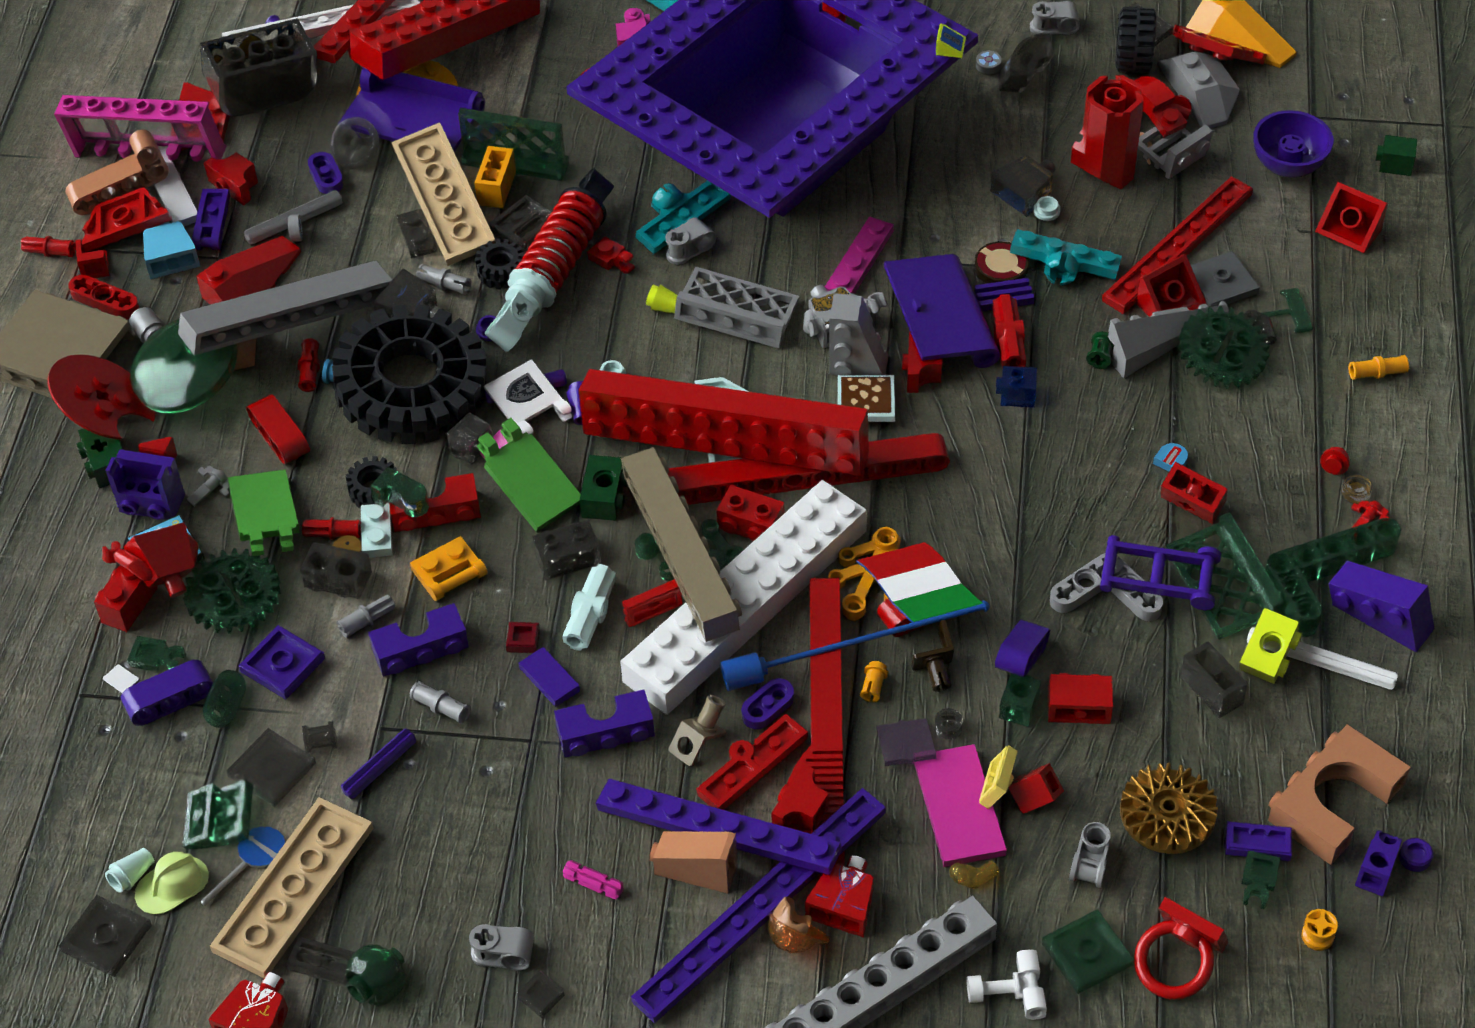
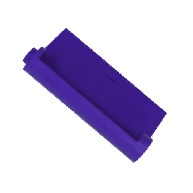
M363 67L360 74L361 91L339 121L338 126L339 128L385 140L396 141L440 122L455 152L479 113L484 111L485 98H483L482 93L479 91L404 72L382 80Z
M945 254L884 261V268L922 361L970 355L976 367L987 368L999 360L1000 352L957 255Z

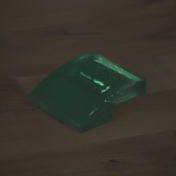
M244 779L220 789L211 783L188 792L182 847L185 849H205L230 845L249 839L253 784Z

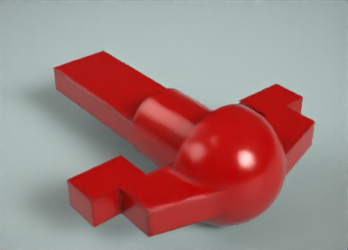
M1361 500L1359 504L1354 503L1351 507L1353 511L1360 513L1364 509L1365 512L1350 529L1348 535L1358 539L1375 517H1379V521L1387 524L1390 521V517H1388L1390 515L1389 511L1378 501Z

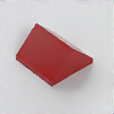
M1337 182L1315 232L1366 253L1382 231L1388 203Z
M1186 254L1140 277L1136 304L1149 317H1151L1153 312L1182 307L1195 310L1198 309L1199 305L1207 304Z

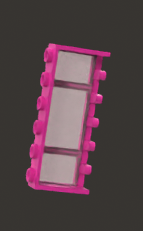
M62 95L54 113L74 156L79 158L86 142L96 143L94 151L99 157L106 154L110 144H120L118 152L122 158H126L132 151L129 142L130 136L138 130L150 131L157 146H168L166 154L169 160H176L182 147L192 148L190 155L195 162L202 159L206 149H208L212 158L222 159L227 147L222 141L209 110V102Z

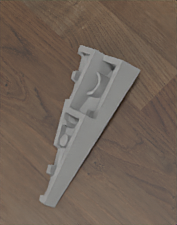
M1220 301L1219 305L1214 307L1201 304L1195 310L1182 307L1153 312L1151 317L1146 318L1133 315L1127 321H1120L1118 318L1110 320L1108 338L1114 345L1112 365L1123 378L1128 377L1229 315L1227 304L1225 301Z

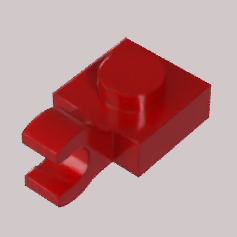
M605 236L587 251L589 260L607 270L615 266L623 273L628 274L635 268V265L629 262L634 258L633 255L625 251L624 246Z

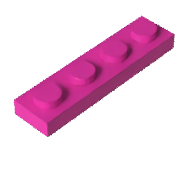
M869 216L828 280L825 288L830 291L841 286L845 287L850 293L855 294L894 232V224Z

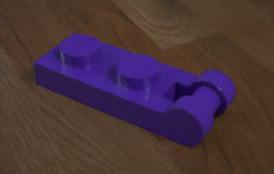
M202 189L192 235V241L196 250H203V248L221 250L222 235L231 197L229 189ZM204 234H211V237H204Z

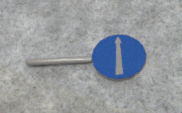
M263 826L246 832L238 844V853L243 862L201 900V904L206 905L248 865L256 868L268 867L285 844L284 836L272 827Z

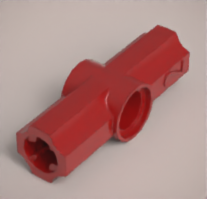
M1002 294L993 300L994 340L996 345L999 346L1002 368L1008 370V372H1018L1021 368L1026 367L1023 320L1019 319L1016 298L1011 297L1010 294Z

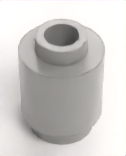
M143 307L137 309L130 316V327L144 344L155 347L165 341L167 337L166 327L151 308Z

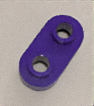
M327 152L312 154L308 159V167L318 190L323 194L334 190L339 192L343 188L344 183L342 174L333 156Z
M781 678L768 681L743 703L741 708L743 723L752 729L767 727L792 705L794 701V688L792 684ZM777 696L783 697L780 700L775 699Z

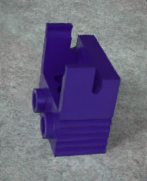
M119 449L116 458L111 457L105 470L114 498H116L115 501L117 502L119 512L127 515L147 516L157 520H169L176 517L185 492L181 478H179L180 474L175 458Z

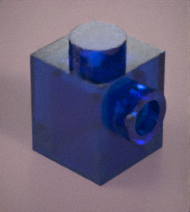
M1003 366L1002 377H996L995 393L1001 394V406L1035 408L1037 368Z

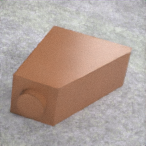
M663 831L659 843L654 842L650 852V861H653L654 875L728 894L737 869L736 833Z

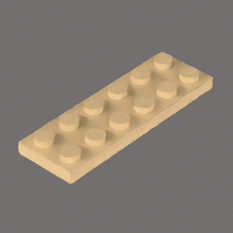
M440 122L391 142L447 266L476 255V252L480 251L482 245L487 247V242L489 241L492 244L496 243Z
M319 797L211 943L212 953L265 978L268 972H272L374 829L372 822Z

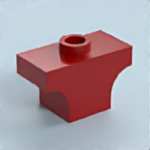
M235 152L225 159L211 157L204 162L208 181L216 186L217 189H229L230 196L243 206L251 200L249 189L258 183L255 167L251 161Z
M909 332L908 354H903L902 370L908 371L907 393H918L920 387L927 383H941L942 358L922 361L911 332Z
M803 764L791 784L783 786L778 795L777 801L779 802L771 813L772 823L788 828L800 826L811 832L815 830L829 808V793L816 786L815 769Z

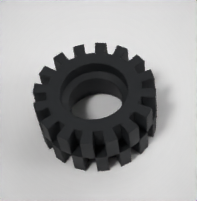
M495 239V244L489 241L487 242V247L482 245L480 251L476 252L477 275L481 279V283H487V287L492 288L493 285H496V289H501V285H505L507 289L509 288V275L522 260L524 252L514 241L510 245V240L505 239L504 243H501L500 239ZM497 262H508L504 266H493Z
M372 456V461H368L367 457L362 458V464L356 461L354 463L355 468L350 467L348 469L349 474H346V484L352 503H356L358 508H361V505L388 503L387 487L400 485L398 471L396 467L394 468V464L391 461L387 463V459L383 457L378 461L377 456ZM371 480L384 481L377 487L368 488L363 486Z

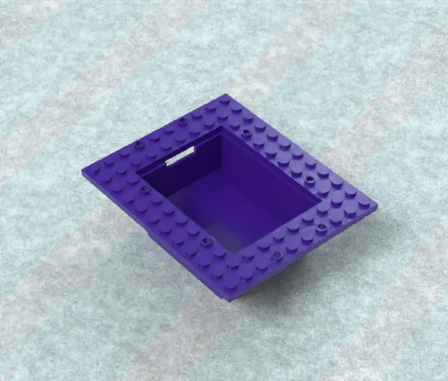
M678 0L566 87L569 96L768 218L772 217L775 213L784 217L886 130L892 115L959 59L936 55V40L940 24H944L966 37L963 55L978 43V34L916 0ZM822 2L863 25L859 27V30L823 11Z

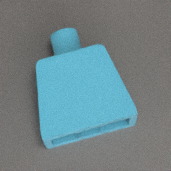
M166 222L143 231L144 259L150 279L200 267L195 245L181 222Z

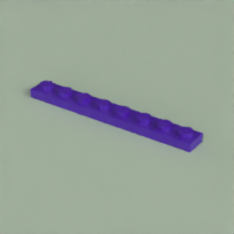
M608 779L596 801L598 811L670 831L736 833V847L738 850L827 875L831 874L842 850L841 842L613 779Z

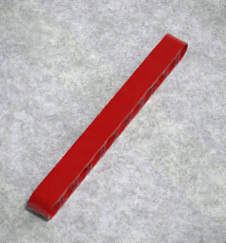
M938 433L869 441V455L860 476L745 458L668 468L669 473L667 474L669 477L674 476L679 489L678 496H684L687 504L691 505L721 501L730 485L766 495L811 489L821 480L833 486L937 472L945 469L949 465L950 459L944 437Z

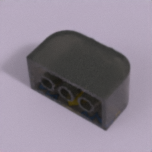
M298 18L200 43L202 74L221 110L229 116H244L299 101L306 97L316 85L317 52Z

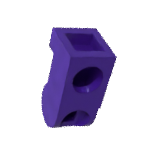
M1377 830L1361 865L1355 886L1383 897L1403 839Z

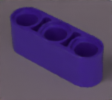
M1021 619L1001 644L996 657L995 668L1025 678L1043 654L1050 636V629Z
M190 660L130 686L122 693L121 701L131 722L134 725L141 726L205 699L213 693L215 685L203 662L200 660Z

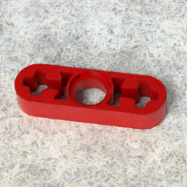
M77 275L69 281L68 287L74 300L97 308L102 312L121 316L128 320L135 310L140 309L137 297L134 294L88 275ZM102 294L111 295L106 300L97 299Z

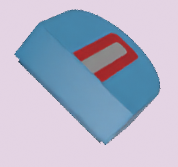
M1166 444L1155 455L1153 464L1166 471H1170L1175 462L1186 466L1188 452L1179 444Z

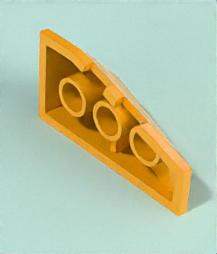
M1202 0L1186 28L1267 54L1265 63L1281 68L1297 54L1245 0Z

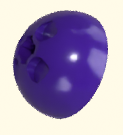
M1293 110L1278 111L1265 116L1256 125L1253 135L1254 149L1260 162L1274 174L1288 178L1306 176L1319 169L1328 159L1334 142L1331 130L1322 120L1311 114Z

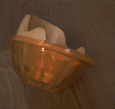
M785 896L775 910L768 915L770 937L774 944L783 951L791 954L800 953L810 949L815 943L827 945L830 942V938L824 932L811 925V916L797 915L795 901L790 897Z

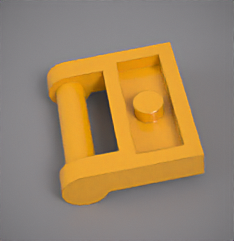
M461 536L410 562L411 570L434 601L442 599L445 593L475 577L481 578L488 574L483 561L477 558Z

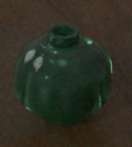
M377 944L361 947L352 955L347 963L345 975L348 980L346 983L348 992L359 1003H364L373 994L375 998L368 1002L371 1005L378 1006L391 1002L402 991L405 984L406 975L402 964L405 962L404 957L393 947L389 950Z

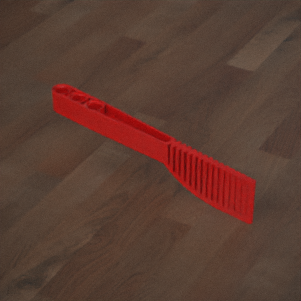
M810 578V650L841 642L840 578ZM841 648L810 656L811 745L796 763L787 782V785L791 784L803 764L815 769L816 786L829 793V808L815 830L844 805ZM800 826L790 827L791 829L799 830L802 832L810 834L813 833L807 830L806 828ZM844 852L839 855L836 864L845 866Z

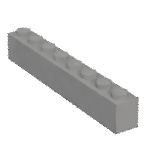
M377 261L360 264L180 313L178 335L194 355L387 302L390 299L393 280Z

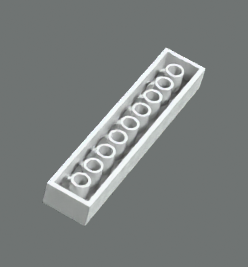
M821 480L720 571V578L725 577L729 583L731 599L736 598L741 607L742 616L738 617L740 630L706 642L685 602L620 661L623 683L634 691L644 689L647 700L668 715L720 667L721 661L728 660L810 584V578L818 577L839 557V551L842 548L850 547L866 532L867 509L824 480Z

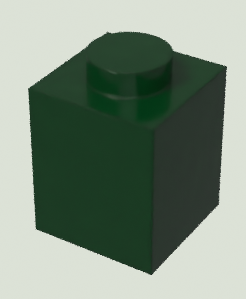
M1385 135L1383 145H1378L1375 161H1380L1379 172L1411 176L1416 158L1417 139Z

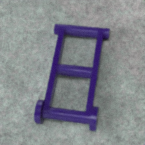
M1111 535L1107 541L1100 590L1110 592L1112 588L1188 599L1194 608L1210 610L1215 606V598L1210 594L1214 565L1221 561L1222 554L1214 547H1202L1197 553L1120 542L1119 537ZM1123 553L1154 558L1150 582L1115 577L1117 554ZM1165 561L1201 565L1198 589L1162 584Z

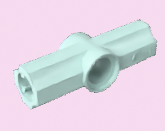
M598 564V566L592 567L582 591H577L574 596L571 617L562 636L563 642L569 645L571 649L581 651L583 648H588L597 624L602 623L606 617L608 598L617 579L616 572L612 571L609 566Z

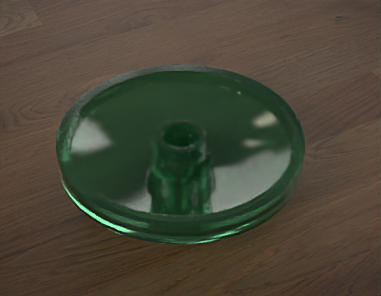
M180 319L172 321L151 335L136 354L130 374L132 389L145 406L156 412L179 413L193 409L212 398L229 380L237 362V344L194 355L178 335Z

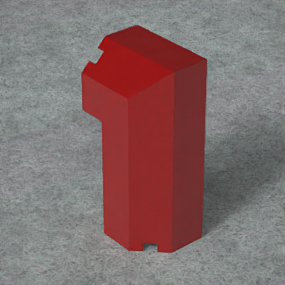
M1116 75L1115 79L1108 80V76H1100L1087 87L1084 123L1079 133L1083 135L1080 143L1075 141L1072 146L1071 163L1096 178L1122 189L1134 179L1144 99L1141 96V85L1124 75Z

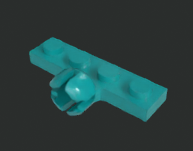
M708 180L687 194L681 192L674 184H664L663 187L667 192L663 188H659L654 193L651 207L660 215L637 230L635 238L650 252L655 254L668 245L665 238L668 231L679 227L691 218H698L701 221L729 201L731 194Z
M1016 229L1010 248V253L1044 262V273L1047 279L1055 284L1057 277L1062 278L1061 286L1073 282L1078 272H1086L1116 280L1122 258L1121 255L1110 251H1102L1083 244H1074L1055 237L1050 238Z

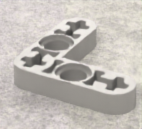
M1105 553L1052 587L1050 605L1055 611L1068 613L1102 591L1100 590V574L1102 577ZM1117 556L1115 577L1144 581ZM1087 578L1092 580L1094 585L1083 587L1078 581ZM1112 588L1111 592L1140 619L1154 621L1161 616L1163 599L1160 595Z

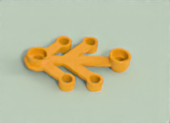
M890 527L879 528L869 542L852 548H842L839 551V563L847 568L841 570L833 569L828 574V578L841 579L840 589L845 586L847 580L863 575L855 593L846 595L842 600V613L849 620L857 621L865 615V599L875 580L864 567L855 564L856 558L871 553L874 556L899 549L900 537ZM844 556H851L852 558L846 559ZM884 593V601H885L886 599H888V597H887L886 594Z

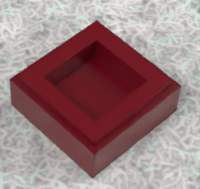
M509 622L506 651L512 653L536 652L540 632L539 623Z

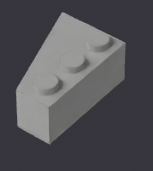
M834 293L829 317V375H886L889 355L880 343L881 337L872 325L873 319L862 296Z

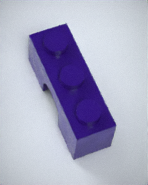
M454 603L426 612L428 629L419 636L412 637L403 634L397 622L368 632L371 648L383 677L400 673L410 667L426 664L434 659L448 654H456L463 649L469 648L466 629Z
M645 690L614 696L616 712L606 720L591 718L587 714L584 704L554 710L556 728L564 758L582 756L587 752L603 748L611 749L620 744L633 741L640 742L649 737H654V721Z

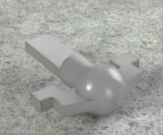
M211 466L205 469L200 467L197 470L200 475L205 477L209 474L211 477L187 498V501L195 507L219 485L223 487L219 490L220 493L227 497L230 492L228 491L229 484L226 474L222 470H217Z

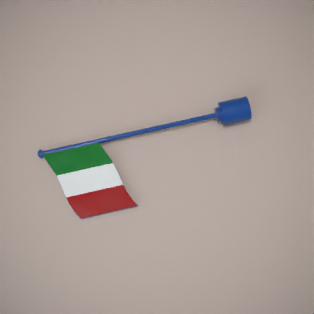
M926 542L857 560V563L875 578L891 603L911 623L768 662L765 661L764 657H758L756 652L720 662L722 677L727 691L764 682V675L768 674L767 668L980 610L987 612L990 605L985 600L981 602L960 582L944 558Z

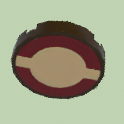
M997 241L988 243L979 249L975 255L974 267L977 277L986 284L1022 279L1028 273L1029 259L1010 253L1012 243Z

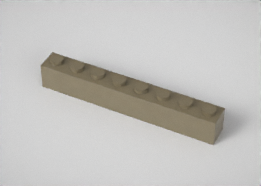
M654 447L621 458L624 478L705 641L707 642L740 630L738 617L742 616L739 602L736 598L731 599V589L725 577L720 578L719 574L721 572L715 556L710 558L708 554L710 549L705 536L699 537L698 523L694 516L689 517V508L685 497L678 496L677 482L674 476H668L669 469L665 458H659Z

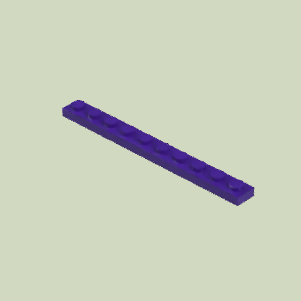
M862 788L812 834L841 842V853H843L886 813V807ZM779 862L631 996L632 1003L655 1024L773 916V911L785 896L793 898L820 872Z

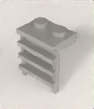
M1206 124L1192 134L1184 128L1162 138L1148 148L1145 144L1161 134L1155 126L1139 137L1138 149L1144 153L1143 157L1146 160L1150 158L1155 163L1154 167L1157 170L1161 168L1166 172L1165 177L1170 179L1206 155L1211 145L1210 139L1213 130ZM1182 136L1184 137L1183 140L1169 148L1168 152L1161 157L1156 155Z

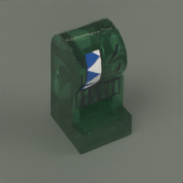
M387 467L370 486L374 503L382 507L389 502L401 509L403 508L405 513L411 517L423 516L429 509L425 486L390 467Z

